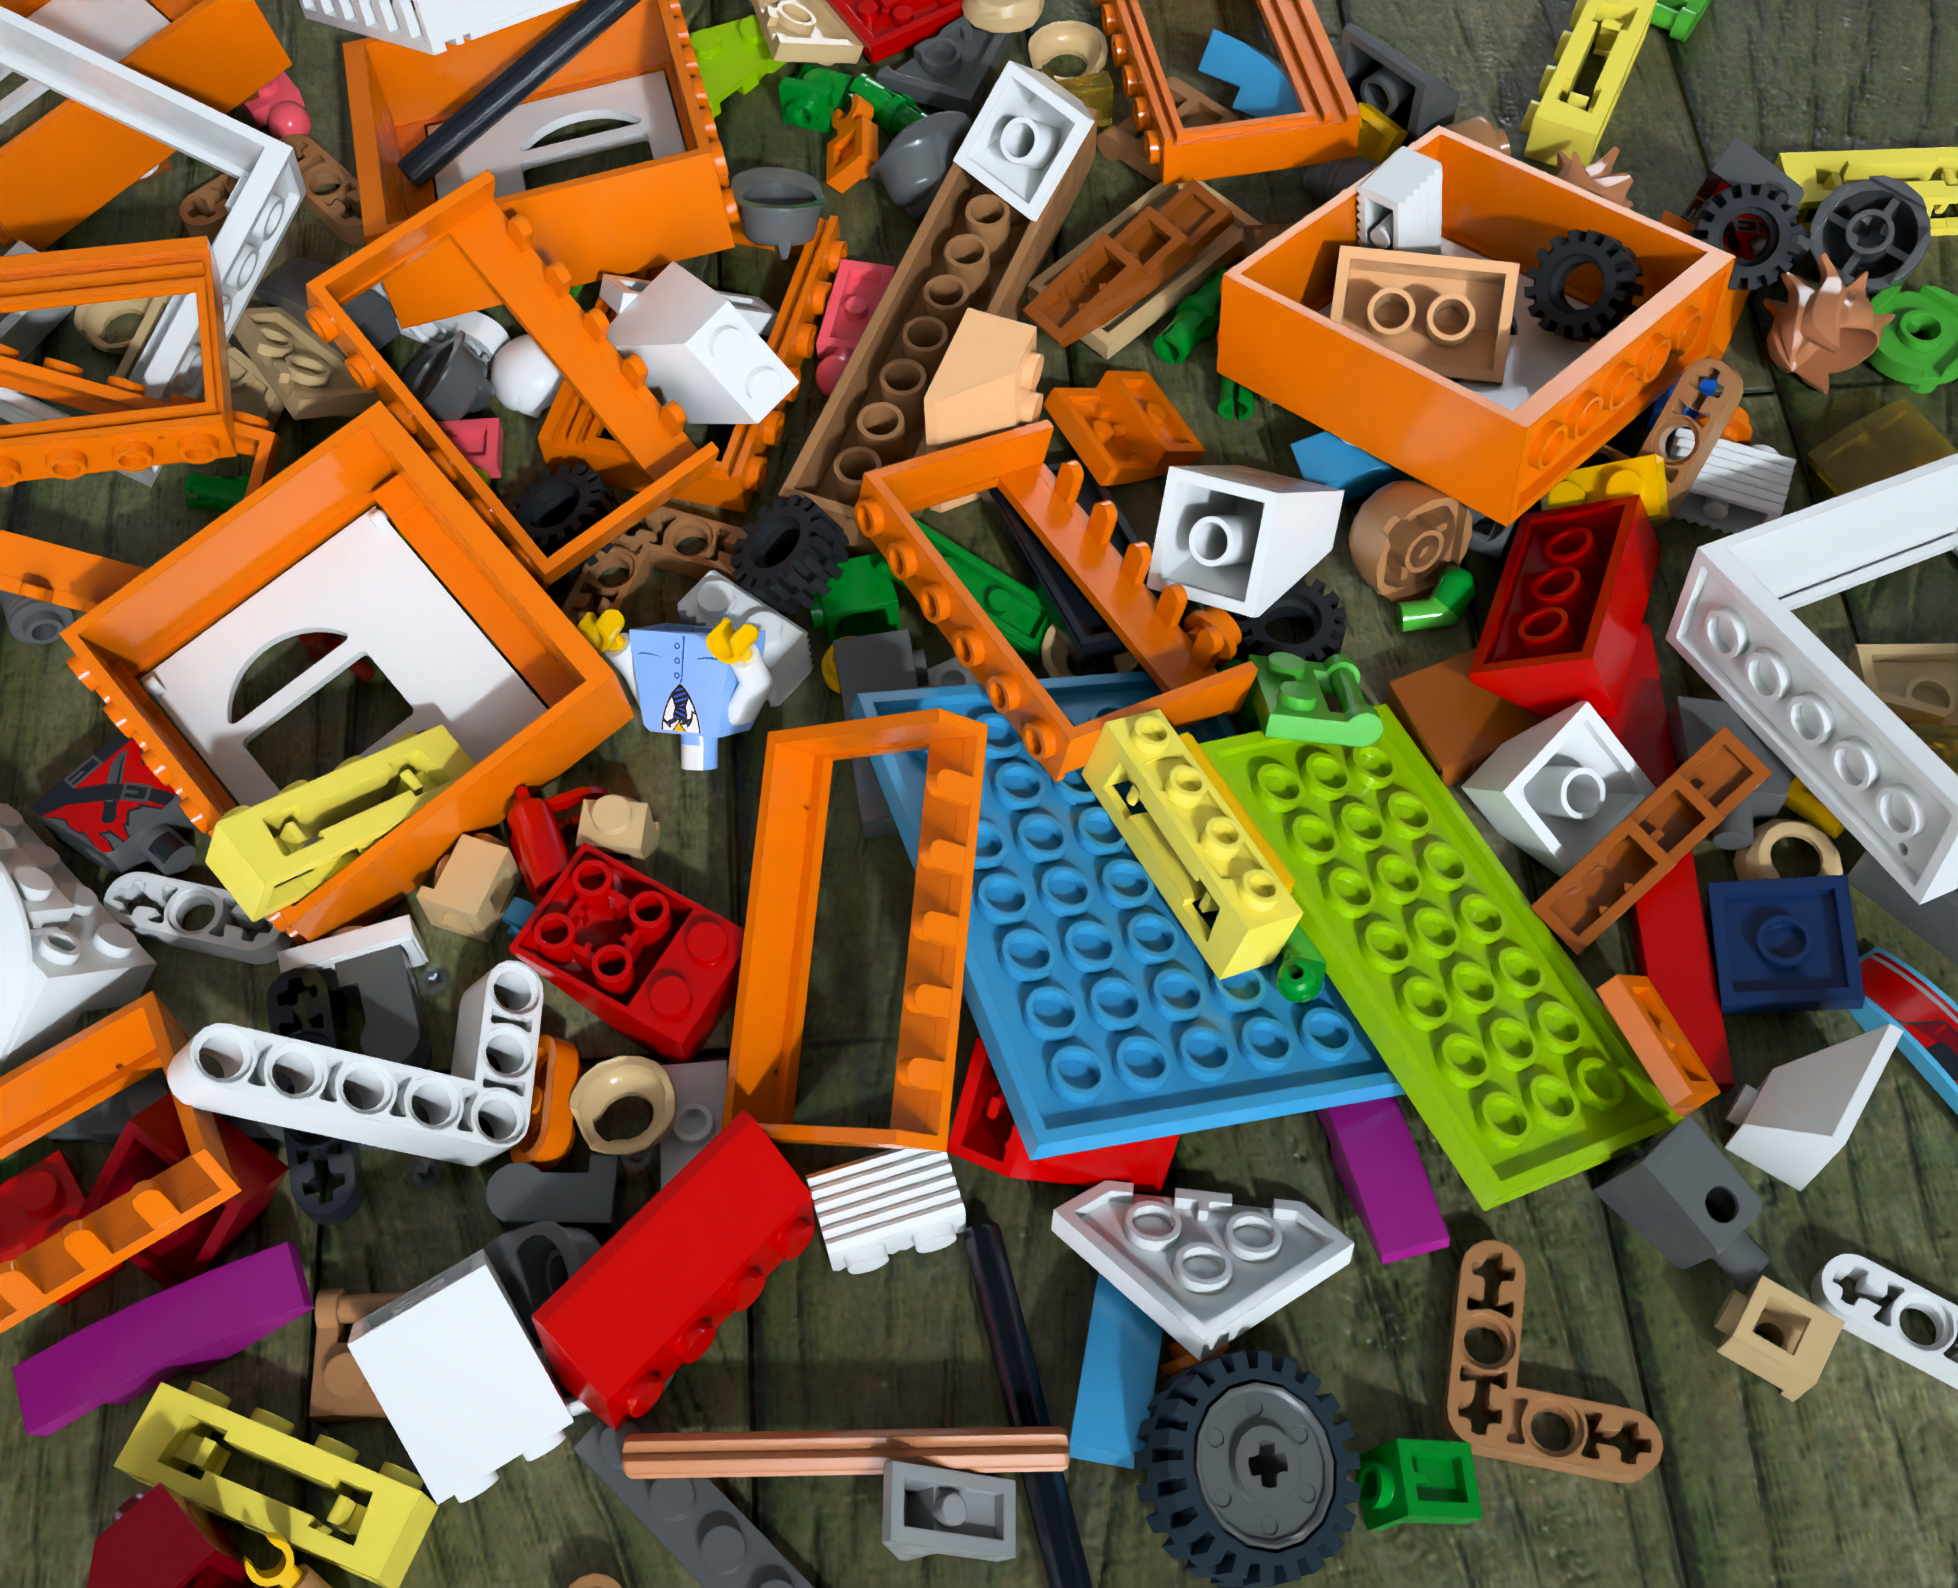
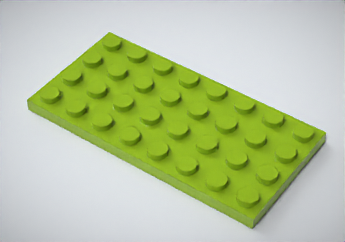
M1387 704L1372 706L1377 710L1382 721L1383 733L1379 740L1367 747L1264 737L1262 730L1200 743L1201 749L1295 880L1291 896L1304 913L1298 924L1327 961V975L1483 1211L1636 1150L1657 1133L1685 1118L1684 1116L1679 1117L1673 1108H1669L1605 1006L1542 919L1530 907L1531 904Z

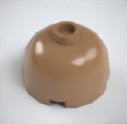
M1418 479L1393 481L1374 492L1362 504L1354 517L1348 537L1352 564L1370 588L1378 594L1385 596L1391 602L1421 600L1432 593L1439 581L1437 578L1438 574L1446 568L1450 560L1459 566L1466 555L1472 536V515L1459 501Z

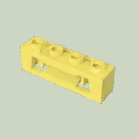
M1577 0L1569 23V28L1574 29V31H1563L1553 58V62H1557L1558 65L1557 67L1547 65L1538 89L1537 96L1541 97L1542 100L1541 102L1531 100L1526 111L1521 132L1529 134L1523 157L1558 167V152L1563 151L1572 160L1573 152L1576 151L1584 168L1590 165L1646 37L1657 0ZM1592 42H1594L1596 45L1593 54L1608 59L1594 88L1587 112L1586 107L1590 97L1575 93L1574 90L1587 63Z
M1958 147L1779 153L1775 162V166L1803 187L1805 195L1797 206L1800 214L1796 216L1797 224H1803V228L1810 232L1812 222H1804L1809 209H1818L1820 203L1838 186L1849 181L1852 184L1859 180H1869V176L1884 175L1906 182L1922 196L1929 218L1933 208L1936 214H1942L1949 204H1954L1958 212ZM1958 217L1930 218L1931 236L1958 235Z
M1160 709L1105 722L1081 775L1219 980L1274 963L1304 914ZM1130 781L1132 786L1126 801L1132 806L1141 801L1148 812L1132 815L1113 785ZM1201 898L1199 908L1202 913L1219 911L1212 931L1192 904Z
M442 724L418 735L415 732L403 734L387 748L365 758L361 755L350 757L339 764L333 772L310 782L307 780L295 781L282 789L277 796L255 806L240 805L231 809L216 822L205 863L252 922L258 921L307 897L470 771L476 764ZM395 793L394 797L381 803L382 798ZM318 835L316 843L303 848L308 839ZM306 871L308 872V873L305 874V875H302V876H300V877H297V878H295V879H293V880H291V881H289V882H287V883H284V884H282V885H280V886H278V887L275 888L276 885H278V884H280V883H282V882H284V881H287V880H289V879H291V878H293V877H295V876H297V875H299V874H302V873H304V872H306Z
M192 1381L187 1391L184 1392L160 1382L116 1460L114 1467L153 1488L161 1482L202 1509L264 1536L268 1532H277L286 1538L290 1547L384 1588L400 1587L439 1507L420 1491L424 1483L422 1477L389 1462L383 1463L379 1473L355 1464L360 1452L322 1434H319L314 1446L291 1437L295 1425L264 1409L255 1407L249 1419L229 1411L227 1408L232 1399L202 1383ZM215 1432L224 1436L223 1439L245 1456L339 1495L326 1521L338 1527L342 1532L357 1536L354 1546L332 1537L333 1530L314 1516L221 1477L220 1474L232 1453L222 1448L217 1442L209 1439L211 1434ZM189 1465L205 1472L201 1480L184 1473ZM353 1491L371 1498L368 1507L357 1504L350 1499Z

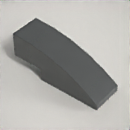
M295 257L260 283L254 292L269 307L283 308L314 332L305 317V311L308 310L306 283L332 267L309 258ZM371 289L341 307L377 351L400 334L390 303ZM334 341L328 343L345 356Z

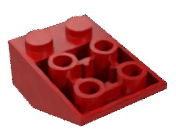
M583 842L508 949L510 953L628 1040L671 1064H684L694 1062L737 996L745 929Z
M979 1034L948 1140L947 1152L1009 1178L1092 1187L1105 1180L1134 1183L1133 1191L1160 1193L1181 1134L1030 1161Z

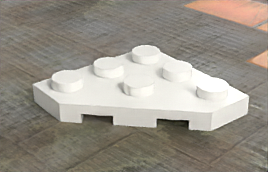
M1105 1180L1053 1210L1051 1230L1199 1361H1202L1348 1265L1351 1261L1355 1244L1301 1201L1274 1199L1271 1209L1232 1204V1194L1175 1188L1174 1198L1134 1194V1183Z

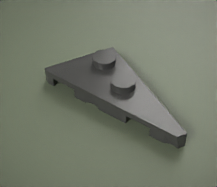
M963 15L944 27L938 36L926 39L915 46L914 58L894 71L887 65L881 68L876 74V81L896 94H907L915 102L948 111L963 112L971 117L1016 32L991 33L976 28Z

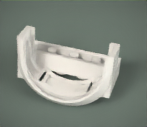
M0 803L1 1077L68 1039L82 1012L125 1006L137 1000L157 965L156 961L137 942L133 933L124 928L98 901L96 894L84 886L65 866L57 852L48 847L23 821L21 814L8 804Z

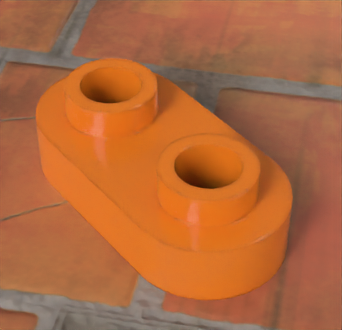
M547 1034L539 1036L530 1122L526 1135L519 1143L509 1149L514 1163L532 1164L541 1172H548L555 1168L559 1162L565 1160L573 1148L575 1127L573 1125V1114L569 1108L571 1093L581 1078L582 1066L579 1061L578 1051L571 1042Z

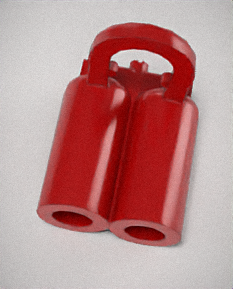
M589 785L542 800L540 798H531L525 786H519L515 789L516 798L513 800L514 806L509 810L507 816V823L512 833L509 846L533 904L537 907L572 859L563 835L578 831L581 814L556 821L553 812L570 809L571 806L582 803L583 799L598 800L603 796L610 795L608 790L600 786Z

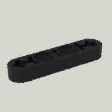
M293 968L275 979L267 994L270 1032L284 1037L344 1050L337 1000L326 980L317 971L308 968ZM303 991H309L313 997L306 1002L307 1018L313 1028L303 1029L300 1018L291 1007L298 1003V994ZM276 1070L278 1087L284 1092L295 1094L291 1079L286 1074ZM343 1086V1093L347 1101L352 1105L350 1087ZM283 1127L291 1190L296 1204L312 1221L322 1225H337L350 1219L359 1210L364 1199V1180L358 1143L329 1136L320 1141H309L303 1139L301 1130ZM318 1160H328L330 1172L343 1185L333 1190V1201L325 1204L314 1194L324 1188L323 1171L316 1162Z

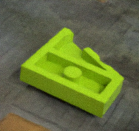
M756 15L689 33L713 118L721 113L720 102L736 90L743 95L747 94L759 84L762 77L774 73L787 63L773 61Z

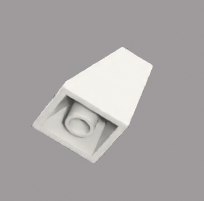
M674 261L610 323L607 340L624 360L635 353L644 361L648 369L645 386L662 406L671 400L676 401L686 414L685 424H758L799 383L798 379L726 298Z
M1242 465L1169 466L1146 586L1149 589L1162 592L1165 586L1180 583L1186 590L1188 600L1252 618L1259 617L1332 550L1345 490Z
M484 1249L479 1250L360 1319L352 1326L347 1346L437 1505L455 1495L459 1503H462L484 1492L499 1479L496 1469L523 1454L526 1461H532L548 1453L566 1438L562 1429L574 1422L571 1410Z

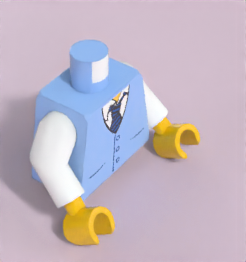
M605 610L599 619H597L596 614L593 612H587L576 628L597 653L604 652L607 658L624 676L641 709L643 725L651 732L680 734L682 769L711 770L718 768V738L750 730L773 689L774 681L763 659L766 640L765 630H757L751 624H743L740 628H733L731 620L724 617L716 627L662 623L629 629L628 634L620 633L624 627L625 620L618 610Z

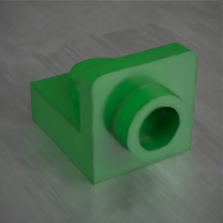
M804 64L797 79L784 76L778 85L783 122L832 135L834 131L831 123L833 112L837 108L844 112L848 105V94H854V92L849 90L854 81L853 76Z
M1396 1438L1359 1454L1361 1469L1357 1470L1356 1483L1361 1484L1360 1502L1367 1530L1383 1531L1401 1523L1466 1525L1483 1519L1471 1444L1456 1441Z

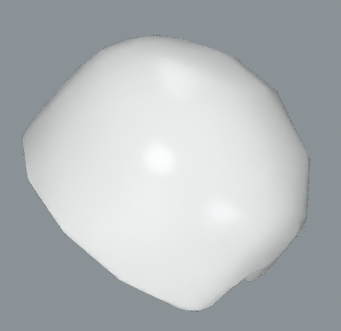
M529 334L514 338L504 345L491 361V383L496 390V398L506 409L519 411L534 418H540L542 411L552 405L564 377Z

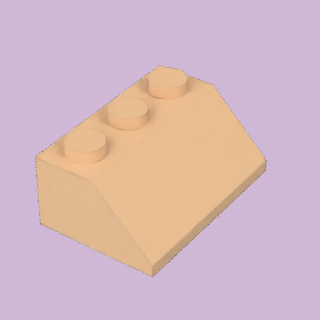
M1340 245L1330 319L1448 379L1503 384L1520 263Z
M967 308L924 397L927 454L1038 422L1043 405V394L1036 392V387L1041 377L1044 355L1037 353L1036 326ZM977 492L932 506L930 510L943 513L977 500L981 496Z

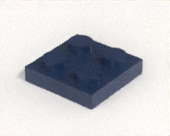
M1847 874L1707 883L1706 895L1717 990L1722 1015L1863 1008L1865 995Z

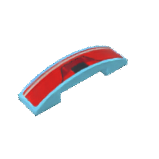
M1877 946L1859 958L1865 995L1863 1008L1846 1010L1866 1033L1887 1024H1892L1903 1030L1896 1046L1958 1115V1005L1910 965Z

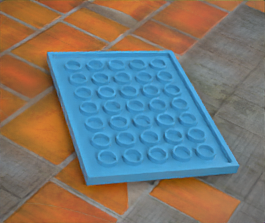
M1146 671L1037 679L1073 726L1163 694ZM981 684L856 694L851 709L854 720L941 708L988 724L962 991L1030 1161L1406 1094L1327 973H1325L1320 993L1305 1003H1294L1286 1000L1276 987V977L1283 960L1281 953L1278 954L1274 963L1219 980L1081 774L1084 767L1066 773L1063 780L1055 783L1042 764L1029 755L1024 746L1023 739L1004 714L997 712L992 706L988 693ZM1225 712L1175 731L1178 735L1188 732L1198 744L1237 736ZM929 749L869 756L916 873ZM1130 781L1113 785L1132 815L1148 812L1141 801H1138L1135 806L1130 805L1126 801L1132 786ZM1201 898L1192 904L1212 931L1219 911L1202 913L1199 908Z

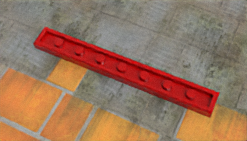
M1642 624L1617 716L1601 718L1657 789L1677 770L1651 625ZM1690 850L1677 862V865L1629 908L1640 976H1647L1721 1093H1728L1735 1082L1692 850Z

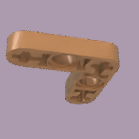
M291 134L279 138V141L294 149L307 190L301 203L344 242L355 246L367 245L364 238L358 180L310 137L301 134ZM223 173L189 194L179 206V215L190 237L208 236L210 244H213L228 215L225 204L238 179ZM332 183L340 185L339 189L329 195L321 196L314 194L323 185ZM351 207L357 217H349L346 210Z
M1713 358L1701 359L1687 368L1637 457L1657 454L1664 457L1669 517L1651 520L1652 526H1660L1670 521L1677 513L1740 403L1744 392L1743 380L1737 370L1721 360ZM1718 377L1717 382L1724 387L1723 393L1719 398L1708 396L1705 399L1706 394L1699 390L1701 382L1704 379L1714 381ZM1686 406L1710 417L1706 425L1704 426L1701 422L1690 416L1682 415ZM1689 427L1695 436L1693 450L1683 459H1670L1665 449L1667 437L1677 428ZM1605 443L1576 469L1587 467L1591 460L1598 456L1606 455L1610 458L1611 462L1631 459L1633 457Z
M660 506L628 529V531H637L634 536H628L626 530L619 538L611 541L614 547L607 554L601 550L595 554L599 562L591 567L587 562L585 563L561 611L575 627H577L587 612L595 614L597 611L599 618L608 609L618 610L626 622L653 567L701 580L709 571L715 570L743 588L732 574L736 569L731 566V557L740 554L733 548L737 538L746 539L748 534L742 530L743 528ZM640 525H647L648 530L639 529ZM688 537H700L708 542L704 550L698 554L683 555L676 550L679 542ZM658 539L663 540V545H659ZM721 546L725 547V552L720 551ZM620 567L629 571V577L620 585L611 587L604 586L598 582L602 572L609 568ZM594 600L599 603L597 609Z
M1483 1240L1472 1245L1458 1265L1454 1282L1441 1410L1442 1428L1448 1440L1471 1444L1472 1454L1605 1481L1633 1483L1644 1478L1659 1463L1663 1452L1662 1435L1656 1424L1644 1413L1631 1408L1517 1387L1526 1283L1525 1265L1520 1255L1508 1244L1497 1240ZM1485 1261L1495 1263L1496 1274L1508 1278V1281H1502L1496 1289L1492 1300V1310L1478 1309L1484 1299L1485 1281L1483 1277L1475 1275L1473 1272L1479 1271ZM1467 1305L1475 1308V1310H1468ZM1499 1311H1506L1507 1316L1499 1313ZM1475 1327H1484L1492 1330L1499 1336L1503 1344L1504 1353L1502 1359L1493 1364H1483L1475 1361L1465 1348L1464 1337L1466 1332ZM1460 1374L1471 1380L1461 1381ZM1476 1381H1500L1501 1388L1490 1383L1484 1391L1483 1413L1488 1417L1495 1418V1423H1489L1481 1435L1471 1432L1472 1425L1470 1419L1459 1416V1411H1465L1473 1401ZM1541 1412H1551L1559 1415L1570 1429L1571 1439L1569 1446L1561 1451H1550L1537 1443L1531 1430V1422L1534 1415ZM1587 1420L1594 1422L1590 1437L1605 1440L1613 1439L1623 1428L1629 1431L1630 1442L1636 1446H1641L1643 1452L1635 1455L1627 1464L1621 1461L1620 1449L1615 1446L1596 1443L1589 1450L1590 1458L1582 1456L1581 1453L1588 1437Z

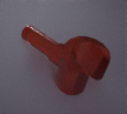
M318 632L313 635H296L310 657L315 660H321L342 644L341 636L336 633ZM360 659L347 668L364 682H369L375 674V671Z

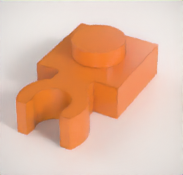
M857 93L852 96V107L848 115L838 108L833 112L831 123L832 127L837 130V136L827 143L826 183L842 194L859 180L868 178L870 176L869 169L879 160L878 125L872 122L874 107Z

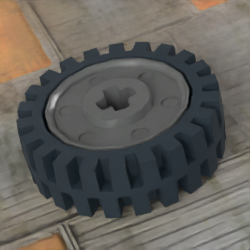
M1257 1350L1246 1353L1241 1351L1217 1356L1186 1368V1371L1174 1375L1164 1384L1166 1390L1154 1395L1147 1407L1154 1416L1141 1421L1137 1438L1148 1442L1147 1448L1134 1452V1470L1148 1471L1149 1481L1136 1485L1140 1503L1153 1501L1156 1511L1145 1517L1152 1532H1167L1170 1537L1162 1547L1171 1558H1188L1184 1568L1186 1571L1197 1578L1211 1577L1210 1584L1221 1587H1272L1300 1580L1302 1576L1314 1574L1325 1566L1323 1559L1335 1556L1343 1546L1344 1542L1338 1537V1534L1351 1531L1356 1515L1346 1509L1344 1505L1360 1501L1361 1484L1346 1480V1473L1361 1469L1359 1452H1344L1341 1443L1354 1437L1348 1420L1333 1423L1331 1416L1341 1407L1332 1393L1315 1394L1322 1381L1311 1371L1296 1373L1297 1362L1285 1356L1272 1359V1352Z

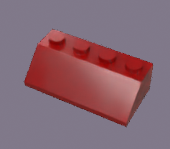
M1640 494L1522 514L1468 673L1473 684L1546 719L1579 701H1588L1600 717L1617 716L1661 555V548Z
M742 1110L531 1316L554 1378L615 1432L631 1416L639 1418L647 1413L660 1398L664 1389V1382L684 1362L691 1364L697 1361L712 1344L716 1335V1329L734 1310L741 1312L753 1304L765 1286L766 1277L784 1259L791 1261L798 1257L808 1246L814 1235L816 1223L812 1193L757 1121L746 1111Z

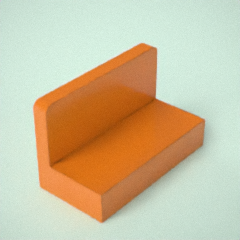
M1617 974L1596 989L1603 1000L1602 1004L1628 1040L1669 1108H1673L1679 1117H1685L1721 1093L1647 976Z

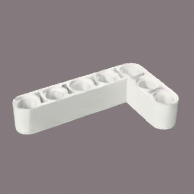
M507 960L497 964L463 993L459 1006L450 1075L233 1024L215 1023L204 1027L172 1058L167 1069V1082L173 1095L182 1103L191 1105L193 1108L460 1165L481 1166L519 1143L526 1135L530 1122L544 998L543 984L538 974L531 967L520 961ZM494 991L500 993L506 999L509 1009L503 1007L498 1002ZM486 1052L498 1060L501 1072L496 1071L489 1064ZM199 1054H206L215 1058L223 1068L224 1078H216L209 1075L202 1068ZM272 1070L280 1071L291 1079L295 1094L284 1092L276 1085L272 1077ZM343 1086L354 1089L360 1095L363 1102V1110L352 1106L347 1101L343 1093ZM412 1101L419 1103L426 1110L429 1116V1124L422 1122L415 1116L412 1109ZM478 1116L484 1118L491 1125L494 1138L487 1136L482 1131L478 1123Z

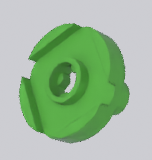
M1903 285L1884 290L1871 300L1874 315L1889 313L1895 314V318L1885 325L1880 344L1873 354L1864 361L1870 362L1884 375L1904 383L1906 388L1915 393H1930L1936 389L1937 385L1956 380L1958 378V297L1949 291L1930 285H1921L1918 292H1900ZM1921 330L1929 336L1926 340H1921L1910 333L1915 334Z

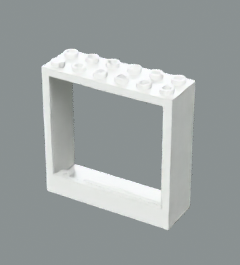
M0 6L1 66L238 179L225 204L228 215L211 246L221 278L227 344L307 193L293 147ZM196 293L172 296L128 378L130 381L146 386L144 396L169 402L171 393L198 400L204 388ZM0 387V418L16 424L72 417L23 393ZM163 465L151 466L146 470L138 472L115 471L152 487Z
M1958 453L1697 547L1665 637L1676 651L1724 701L1728 702L1739 717L1919 905L1958 888V775L1791 611L1950 550L1958 556Z

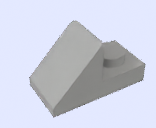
M893 1460L884 1463L882 1543L899 1560L904 1561L936 1553L995 1562L1016 1558V1480Z

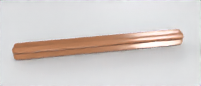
M1062 1426L633 1433L625 1437L622 1449V1467L626 1476L631 1479L884 1474V1463L892 1460L967 1473L1064 1471L1068 1468L1070 1462V1442L1068 1431Z

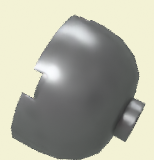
M1884 175L1869 176V180H1859L1852 184L1849 181L1838 186L1820 203L1811 223L1810 240L1812 239L1814 242L1810 247V253L1820 274L1819 256L1827 253L1845 286L1850 284L1862 272L1867 271L1866 294H1879L1884 290L1898 286L1920 266L1929 247L1931 226L1926 204L1922 196L1906 182Z

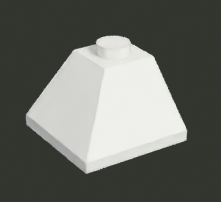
M1009 60L953 161L1028 219L1037 221L1095 120L1080 99L1046 74Z
M1579 701L1502 743L1461 786L1500 835L1560 877L1568 872L1656 789L1588 701Z
M1887 1024L1772 1069L1757 1089L1745 1084L1725 1117V1120L1736 1126L1724 1148L1801 1192L1846 1144L1903 1030L1892 1024Z

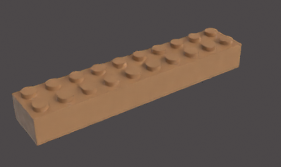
M1086 107L1095 122L1037 221L1028 219L957 163L953 162L778 494L779 498L782 497L787 503L790 495H799L802 499L806 496L812 499L844 530L843 533L848 537L849 545L843 548L849 552L848 557L855 558L880 552L870 537H866L861 533L854 518L855 504L858 502L864 472L927 454L924 397L967 308L1017 320L1028 297V283L1039 275L1096 158L1097 109ZM924 509L909 514L919 521Z

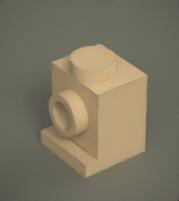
M606 795L598 800L583 799L575 846L578 851L583 842L605 854H630L631 860H616L653 879L661 827L659 822L653 821L648 803L638 802L635 799L619 795Z
M475 833L473 837L461 834L452 854H446L437 866L434 876V889L421 885L416 898L431 925L490 943L522 876L509 847L503 841L485 833Z
M1762 1275L1745 1294L1733 1289L1724 1301L1713 1324V1327L1725 1333L1716 1352L1782 1389L1780 1395L1794 1402L1816 1385L1845 1321ZM1755 1330L1768 1333L1773 1338L1775 1344L1755 1334Z

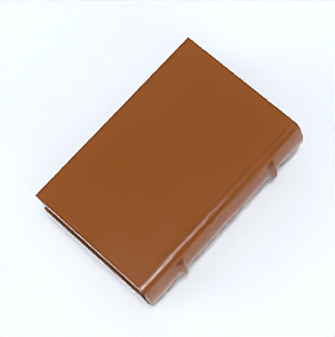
M1477 648L1388 682L1387 688L1390 691L1388 699L1383 700V704H1387L1446 787L1468 780L1502 743L1546 720V718L1472 683L1468 673Z

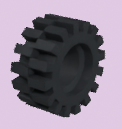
M1748 183L1721 190L1722 192L1709 197L1704 202L1706 205L1702 210H1698L1692 219L1695 221L1693 230L1688 231V235L1725 252L1727 251L1723 245V233L1727 224L1733 218L1741 214H1750L1760 219L1764 224L1767 233L1764 248L1757 256L1750 260L1741 261L1735 259L1728 290L1758 289L1760 286L1774 283L1778 280L1776 278L1778 275L1789 271L1793 266L1790 263L1792 257L1800 253L1802 245L1797 244L1798 235L1804 234L1803 224H1797L1796 216L1800 212L1796 205H1789L1786 201L1789 197L1785 193L1772 190V186Z
M1576 229L1568 231L1567 238L1560 235L1553 237L1549 240L1553 248L1550 251L1540 248L1534 256L1542 261L1538 269L1528 267L1526 277L1534 279V286L1524 287L1525 298L1534 300V304L1527 307L1531 316L1541 319L1538 325L1545 331L1553 332L1555 336L1570 340L1590 342V339L1600 341L1608 334V331L1613 330L1623 322L1622 318L1625 314L1632 315L1638 310V306L1631 304L1634 295L1643 297L1644 286L1636 284V277L1644 276L1642 267L1632 262L1637 256L1630 248L1622 246L1623 242L1596 231L1587 230V232ZM1589 263L1594 264L1599 268L1603 276L1604 286L1599 299L1590 307L1579 310L1574 309L1565 297L1564 287L1569 274L1578 266Z
M566 464L559 466L558 475L554 476L550 470L542 473L543 482L537 486L533 481H530L524 487L528 491L526 497L517 495L512 502L517 510H510L509 512L548 558L621 505L592 468L588 470L585 465L576 464L572 470ZM609 542L600 550L607 554L614 546ZM597 552L583 562L586 561L590 567L599 562L595 557ZM580 564L570 570L569 573L571 575L580 573Z
M790 495L788 503L782 497L774 500L771 512L765 507L760 509L756 513L760 520L755 525L750 521L747 522L742 530L748 536L746 539L737 538L733 548L740 554L731 557V566L736 569L732 572L735 580L745 590L780 614H783L785 610L791 615L799 613L800 603L806 609L816 604L814 599L816 593L819 592L825 597L832 590L826 583L830 578L839 581L844 572L837 566V563L848 561L849 552L843 547L849 545L848 537L843 533L844 530L812 499L806 496L802 499L799 495Z
M1305 574L1259 617L1252 618L1235 613L1234 620L1241 630L1242 640L1237 645V653L1234 658L1239 659V661L1242 659L1247 661L1249 654L1269 656L1274 652H1286L1299 656L1304 661L1323 663L1328 657L1340 654L1347 625L1345 624V608H1337L1339 603L1338 595L1333 590L1323 596L1325 583L1317 578L1311 587L1304 585ZM1275 620H1293L1306 626L1311 631L1312 637L1303 643L1286 644L1270 637L1265 631V626Z

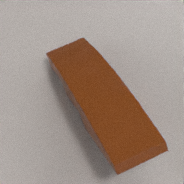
M1192 179L1158 212L1148 205L1114 239L1103 232L1022 311L1031 322L1063 349L1118 316L1150 294L1189 263L1234 222L1232 210L1196 180Z
M1725 726L1722 727L1530 907L1579 955L1672 870L1678 861L1716 828L1734 808L1773 773Z

